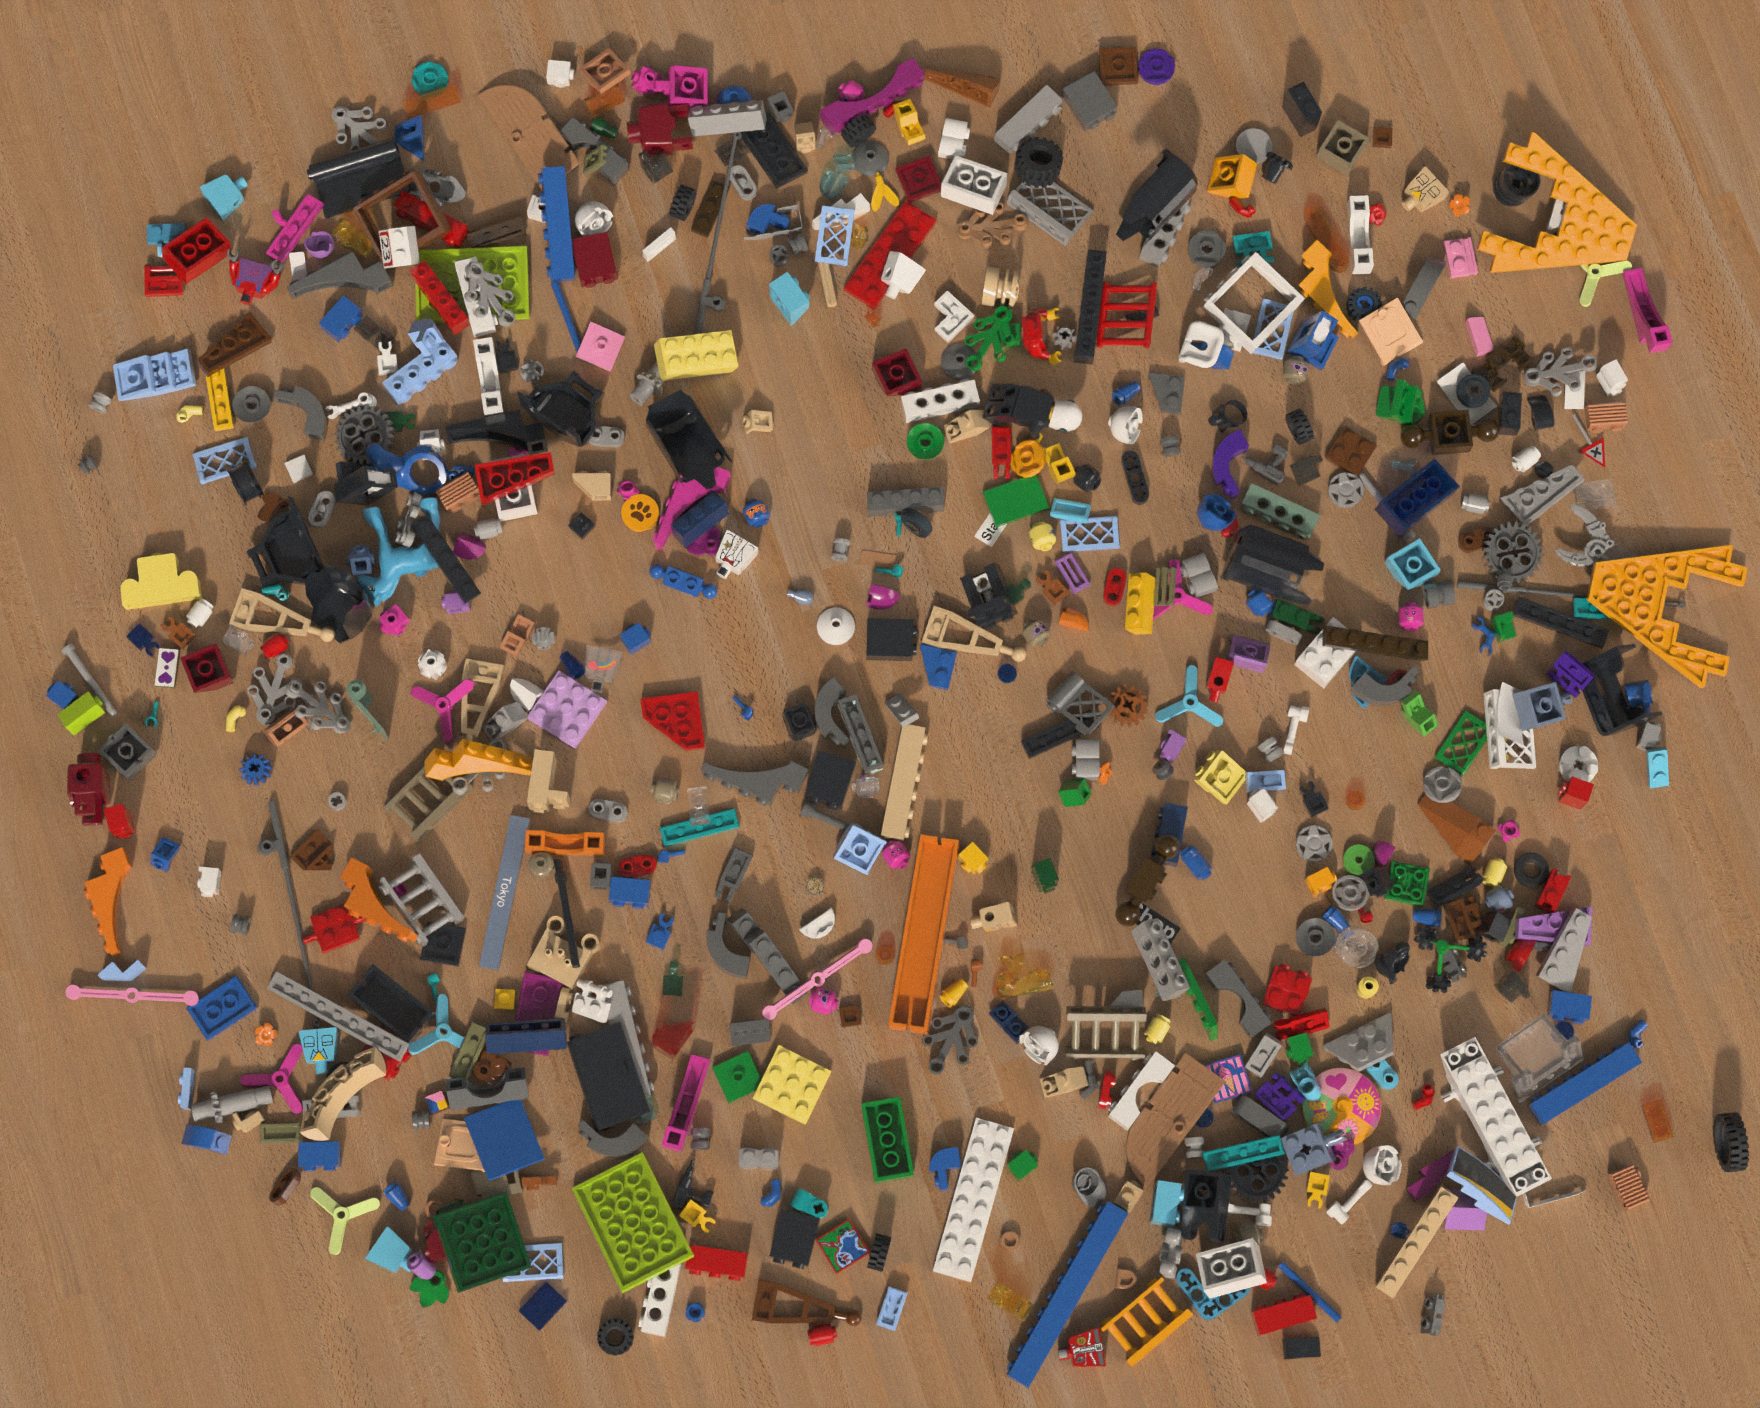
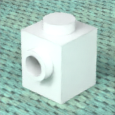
M548 60L547 83L560 88L570 86V81L574 80L575 70L571 67V62Z

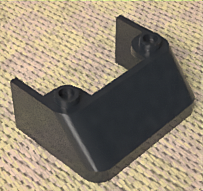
M1635 644L1616 646L1582 663L1595 674L1594 678L1582 692L1596 728L1602 736L1613 735L1641 726L1662 715L1661 711L1645 714L1639 707L1629 709L1615 674L1621 672L1624 668L1622 654L1636 647Z

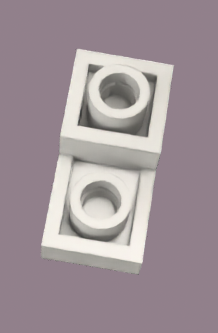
M1586 371L1566 374V376L1572 379H1578L1581 389L1577 392H1572L1569 386L1565 384L1564 409H1584Z

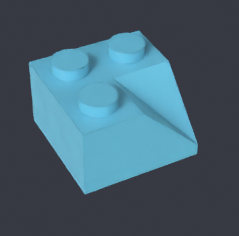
M786 272L769 284V294L772 301L792 326L809 308L810 297L805 290L802 291L799 288V282L794 275L790 276Z
M1421 539L1392 554L1385 561V565L1394 579L1407 590L1423 585L1435 578L1440 572V568Z
M1160 1180L1155 1183L1150 1224L1174 1227L1175 1222L1179 1223L1180 1211H1177V1205L1184 1198V1189H1181L1182 1184Z

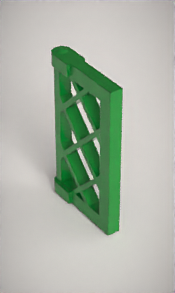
M1465 710L1435 756V759L1454 769L1461 776H1464L1487 741V731L1482 739H1479L1476 730L1482 728L1486 731V723ZM1466 719L1472 722L1473 727L1462 729ZM1474 730L1476 740L1465 742L1463 731ZM1460 732L1463 742L1452 744V740ZM1477 742V747L1469 755L1466 744ZM1464 745L1466 755L1455 757L1453 747ZM1447 748L1451 749L1453 758L1447 759L1443 756ZM1467 758L1463 768L1457 765L1456 760Z

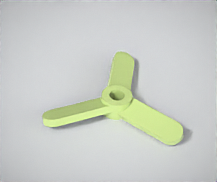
M1622 261L1601 266L1599 264L1580 265L1587 272L1580 304L1584 307L1591 304L1598 280L1601 277L1631 270L1632 264L1629 261Z
M314 1187L310 1192L311 1198L334 1218L329 1244V1252L333 1255H338L341 1252L348 1220L373 1211L380 1206L379 1199L371 1197L350 1206L341 1207L318 1187ZM340 1212L345 1213V1217L342 1219L338 1217Z

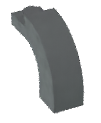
M1432 254L1427 258L1402 304L1407 315L1415 320L1447 263Z
M295 386L294 393L288 389L275 390L273 397L276 403L297 406L306 412L307 419L304 428L306 438L325 441L327 418L318 399L311 392Z
M1413 666L1399 682L1393 685L1379 684L1364 673L1350 691L1366 703L1377 706L1392 705L1410 694L1412 691L1410 687L1418 679L1416 675L1419 670Z
M832 677L821 688L816 698L815 721L824 739L831 734V740L837 746L840 744L844 748L849 744V738L834 723L831 713L838 700L846 696V690Z
M719 912L718 917L713 919L712 928L715 931L707 930V946L714 963L725 973L733 977L747 979L750 957L733 954L725 947L723 935L727 915L726 913Z
M584 1120L578 1125L580 1129L578 1133L586 1140L591 1139L587 1147L595 1153L606 1157H623L632 1154L649 1139L634 1123L624 1134L616 1138L600 1136Z

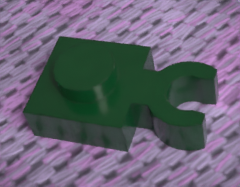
M383 412V414L389 416L387 420L393 421V424L389 427L395 428L394 432H403V427L410 430L416 429L415 424L408 423L409 420L416 419L415 414H408L403 417L402 412Z

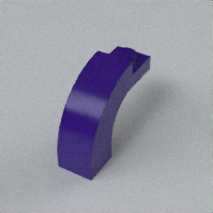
M1241 429L1228 435L1219 444L1211 467L1215 486L1223 484L1222 490L1225 495H1229L1230 499L1238 496L1239 489L1230 474L1229 463L1234 457L1246 452L1249 447Z

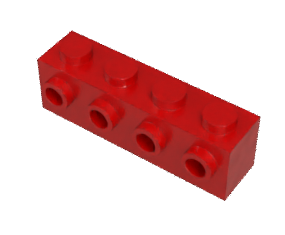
M403 190L393 205L396 215L401 219H407L420 229L427 230L428 233L439 227L427 203ZM443 213L452 231L441 237V239L448 245L456 246L460 249L468 237L466 233L469 232L468 227Z

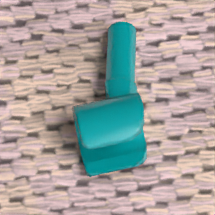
M894 512V519L897 524L896 536H901V515H897Z
M895 564L893 569L876 568L877 573L891 574L895 578H900L904 571L903 567Z
M154 702L151 716L145 720L147 727L152 719L154 720V728L159 724L158 719H156L159 702Z
M433 973L428 976L427 980L432 989L433 999L436 1001L438 994L435 984L439 983L440 979L437 973Z

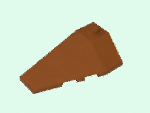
M924 69L923 71L925 73L924 80L989 108L999 91L1000 82L992 76L987 77L981 74Z
M1425 794L1418 803L1419 808L1429 821L1434 824L1454 854L1470 865L1496 831L1489 824L1451 801L1448 803H1438L1432 801Z

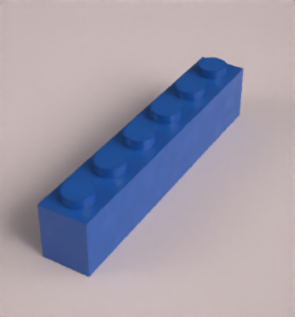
M565 166L544 167L541 169V173H538V184H542V192L539 193L540 203L544 204V210H541L542 222H545L546 229H543V239L547 240L545 259H549V266H546L547 278L550 277L551 282L573 281L575 274Z
M1621 1042L1612 1048L1614 1052L1610 1055H1607L1605 1052L1596 1058L1597 1063L1594 1065L1586 1064L1580 1068L1581 1073L1575 1076L1572 1073L1563 1079L1565 1083L1558 1086L1556 1083L1547 1089L1549 1093L1542 1096L1540 1093L1530 1099L1532 1103L1528 1105V1108L1540 1126L1641 1064L1642 1061L1631 1044L1623 1045Z

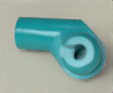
M280 584L261 587L264 596L273 594L281 601L289 598L288 590Z

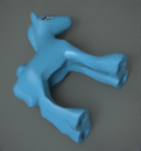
M437 498L422 499L419 504L423 514L429 516L439 531L440 515ZM372 507L362 510L366 523L377 532L379 541L378 559L381 573L378 578L363 574L359 575L356 583L364 589L370 600L377 607L382 601L387 600L394 594L401 575L415 573V577L426 576V571L436 569L438 565L422 542L417 548H392L380 508Z

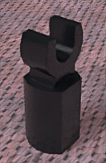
M1156 305L1154 310V318L1160 316L1156 308ZM1147 310L1137 311V314H1127L1125 318L1126 320H1146Z

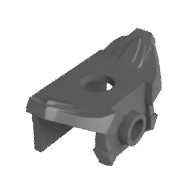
M425 168L418 170L421 171L429 188L433 181L439 182L440 190L438 192L431 190L438 205L444 206V203L458 202L465 198L466 191L453 176H442V172L431 170L430 173L429 169ZM415 181L409 184L410 194L425 201Z

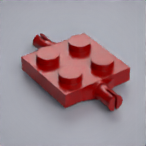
M344 903L310 916L313 933L302 938L305 945L316 940L323 954L360 940L357 924L364 922L365 919L362 917L357 919L349 915V910L344 907Z

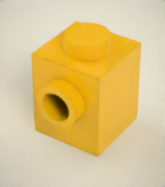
M973 842L958 854V859L962 862L961 867L967 873L971 872L974 875L978 872L980 874L988 867L986 863L989 858Z

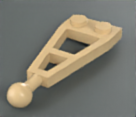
M241 588L229 622L230 626L247 631L278 632L279 634L307 637L308 633L320 636L325 642H329L335 637V632L331 627L318 628L312 626L311 620L260 593ZM259 601L281 612L277 627L251 624ZM289 616L303 623L302 629L285 628L284 625L287 617Z
M937 606L933 607L922 643L939 649L998 656L999 652L1010 655L1016 662H1021L1026 657L1024 648H1011L1002 645V639L954 612ZM949 619L973 631L969 645L942 642ZM978 635L995 643V648L975 646Z
M472 659L465 660L462 682L466 679H471L473 681L490 683L493 686L484 706L468 704V693L462 697L461 733L465 735L464 739L472 741L473 737H478L501 685L504 665ZM468 712L480 714L474 729L467 728Z

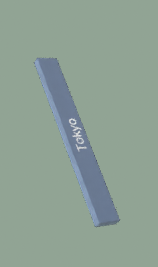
M510 816L479 964L481 968L498 971L500 968L525 848V833L529 828L530 818Z

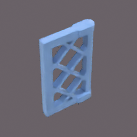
M822 206L815 262L848 266L855 210ZM826 212L833 213L835 216L829 223L825 222ZM849 215L847 226L840 220V216ZM837 219L844 228L834 234L829 225ZM827 227L833 236L824 242V229ZM846 230V242L843 245L837 235ZM835 238L841 247L832 253L826 244ZM823 246L830 252L828 257H821ZM843 248V259H837L834 254Z
M1262 299L1253 340L1261 333L1262 322L1265 320L1267 325H1269L1268 318L1275 314L1278 316L1279 312L1287 307L1286 304ZM1266 307L1272 308L1274 312L1265 316ZM1293 312L1278 326H1284L1282 337L1279 338L1276 331H1274L1273 334L1277 340L1271 344H1268L1265 340L1264 344L1266 346L1264 348L1258 347L1253 353L1280 360L1283 359ZM1279 342V351H1273L1271 346Z
M247 437L192 454L202 485L229 476L227 471L220 472L224 464L226 463L235 468L239 466L243 457L248 459L251 469L257 468ZM244 445L245 447L243 453L234 450L238 446ZM229 450L224 459L215 455L216 453ZM231 452L240 455L236 465L227 461ZM210 455L206 465L201 463L200 458ZM213 458L222 461L218 470L209 467ZM209 469L215 472V475L205 477L204 473Z
M1117 515L1089 517L1087 523H1096L1090 532L1081 525V522L1060 519L1059 521L1062 552L1120 548ZM1112 521L1110 530H1107L1100 524L1101 522ZM1066 524H1077V527L1070 533L1066 529ZM1097 526L1107 532L1101 540L1092 534ZM1079 527L1087 533L1082 541L1073 535ZM1108 534L1113 537V543H1103L1102 541ZM1089 536L1098 542L1097 544H1083ZM1072 537L1079 545L1068 546L1067 540Z
M562 1243L525 1245L526 1251H540L533 1261L530 1258L529 1260L531 1266L534 1265L541 1273L526 1275L527 1270H524L518 1276L502 1278L503 1282L563 1279ZM546 1250H556V1257L552 1260L544 1252ZM542 1254L551 1261L544 1270L535 1264ZM552 1264L557 1266V1273H545Z

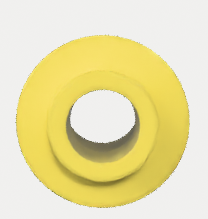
M1494 858L1488 861L1483 874V883L1485 885L1495 888L1498 884H1501L1507 869L1504 860Z
M1370 976L1362 978L1356 987L1358 995L1364 999L1371 998L1378 991V982ZM1365 984H1368L1371 989H1367Z
M1160 1014L1153 1017L1144 1032L1147 1036L1146 1040L1155 1045L1157 1042L1161 1043L1170 1028L1169 1024L1171 1021Z

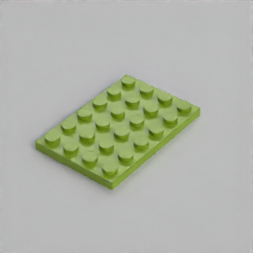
M527 246L418 251L420 263L424 260L427 262L468 317V320L469 316L454 262L476 257L478 263L482 262L485 272L494 275L499 274L503 278V283L496 288L510 290L513 293L514 297L508 303H504L501 297L495 296L503 309L512 311L515 315V320L530 319ZM415 283L416 321L431 319L434 323H445ZM490 308L491 314H496L498 321L499 315L494 308Z
M643 1152L571 1188L622 1293L695 1257Z

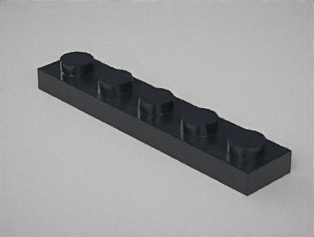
M425 515L411 524L412 529L464 605L481 595V592L429 516Z
M1520 596L1513 610V615L1517 618L1601 649L1604 647L1609 633V629Z

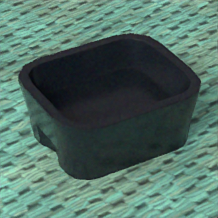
M799 704L784 711L782 715L783 721L792 740L799 741L816 733V723L806 704Z

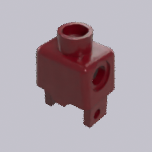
M668 102L639 107L638 121L627 122L629 144L641 143L642 153L645 156L673 155V151L693 149L692 137L671 139V132L676 127L675 118L688 117V104L668 106Z
M96 753L78 754L77 764H70L67 768V795L70 805L75 807V816H82L83 826L103 825V805L110 804V775L100 763V755ZM88 815H94L92 820L87 819Z

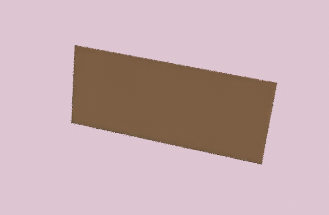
M861 550L859 564L893 569L896 564L897 555Z

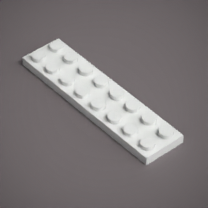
M980 1118L975 1119L933 1272L967 1282L972 1281L1014 1128Z

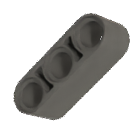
M1245 1095L1240 1097L1231 1111L1266 1137L1280 1134V1138H1282L1290 1128L1285 1122Z

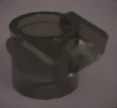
M646 151L639 153L641 168L653 184L673 172L670 163L662 152H658L652 157Z
M1311 455L1290 465L1298 486L1321 477L1317 465L1323 461L1321 455L1313 457Z
M1511 969L1493 985L1511 1004L1520 995L1523 999L1530 997L1527 984Z

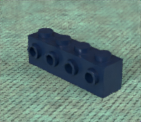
M565 1018L486 1023L487 1054L567 1049Z

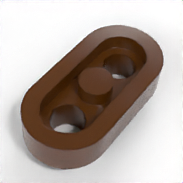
M1483 527L1464 533L1458 540L1459 549L1465 553H1471L1487 548L1483 541H1489L1490 539L1484 538L1483 534L1494 535L1492 529ZM1466 539H1470L1472 544H1467Z
M293 1167L288 1168L270 1192L269 1200L277 1206L286 1203L295 1187L299 1185L301 1173Z

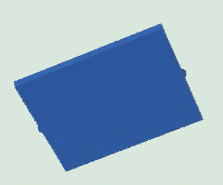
M521 1100L506 1101L464 1117L488 1181L545 1160Z

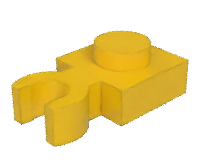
M1315 1172L1309 1173L1306 1192L1312 1194L1307 1200L1308 1207L1311 1206L1312 1200L1318 1202V1209L1322 1207L1321 1195H1327L1329 1175Z
M691 1199L679 1214L681 1218L693 1227H696L699 1223L701 1229L709 1233V1230L705 1228V1223L708 1221L713 1224L716 1223L711 1217H704L707 1211Z

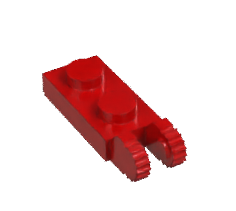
M992 427L993 479H998V465H1005V479H1010L1011 427Z
M1326 1008L1274 1022V1028L1279 1030L1275 1033L1276 1038L1279 1040L1303 1033L1310 1034L1330 1027Z

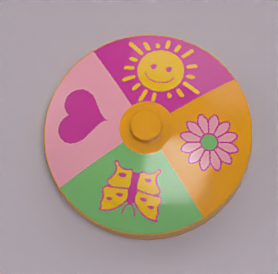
M1333 1068L1316 1076L1315 1079L1321 1088L1322 1094L1316 1101L1305 1099L1302 1103V1116L1306 1126L1309 1127L1321 1123L1326 1135L1331 1131L1336 1132L1343 1129L1345 1134L1340 1135V1137L1346 1135L1347 1140L1353 1139L1354 1145L1367 1139L1376 1129L1381 1116V1101L1373 1083L1363 1074L1348 1068Z

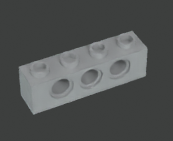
M1190 199L1179 209L1178 215H1174L1164 225L1168 226L1171 231H1164L1161 228L1142 248L1140 260L1159 268L1162 262L1166 263L1170 254L1167 252L1169 246L1173 247L1177 236L1174 235L1177 230L1181 231L1184 224L1182 218L1184 214L1188 215L1191 209ZM1160 242V243H1162L1164 246H1163V247H1157V246L1155 245V243Z
M1159 919L1143 921L1133 929L1131 933L1162 1000L1178 998L1190 989Z

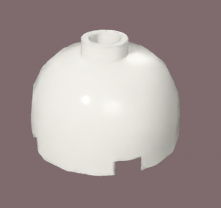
M590 201L583 204L576 212L575 225L583 237L607 232L613 223L611 221L613 214L603 203Z
M1124 406L1116 410L1110 416L1108 422L1113 437L1122 443L1134 444L1141 431L1137 430L1138 424H1142L1143 421L1142 410L1134 406Z
M1040 1025L1032 1026L1019 1037L1020 1044L1024 1043L1026 1046L1024 1049L1025 1053L1038 1064L1044 1062V1065H1047L1058 1052L1057 1035L1051 1028Z
M1380 1145L1371 1148L1365 1154L1363 1170L1371 1182L1379 1185H1391L1393 1181L1399 1179L1402 1163L1397 1158L1396 1154H1399L1397 1150L1389 1145Z

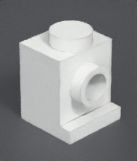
M535 195L531 197L527 215L530 219L542 222L541 210L539 208H544V204L540 203V198Z
M199 867L198 870L202 874V876L198 877V888H200L201 896L213 897V894L219 895L222 872L219 868Z

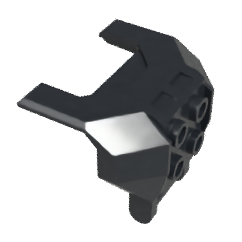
M573 371L565 381L535 387L526 396L518 392L521 406L537 422H542L543 426L566 443L582 447L596 433L595 406L603 398L605 392L601 389H596L581 378L579 373ZM577 383L592 394L593 397L591 399L587 398L573 388L572 385Z
M290 496L288 497L291 503L289 510L274 516L262 538L261 544L246 552L248 557L252 559L259 574L261 586H267L275 581L305 585L306 578L311 572L320 573L325 568L293 498ZM262 553H265L273 571L269 575H267L258 556Z

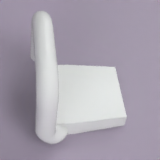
M1201 321L1192 322L1189 325L1179 353V362H1187L1202 368L1213 366L1218 359L1224 342L1223 332L1218 327ZM1192 340L1205 341L1208 345L1207 349L1204 351L1197 349L1191 345Z

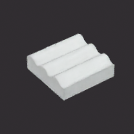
M305 455L285 463L293 483L313 475Z

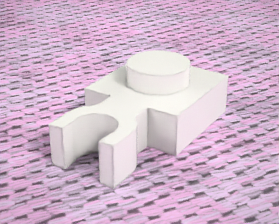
M391 341L388 342V349H383L382 343L379 342L378 347L382 355L376 357L379 376L393 375L398 371L396 354L390 355Z

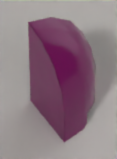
M461 532L455 543L453 553L455 556L463 559H477L483 555L486 545L480 539Z
M871 584L866 607L878 610L892 608L898 602L900 594L889 588Z
M1377 840L1372 849L1375 864L1378 867H1383L1396 847L1387 842Z

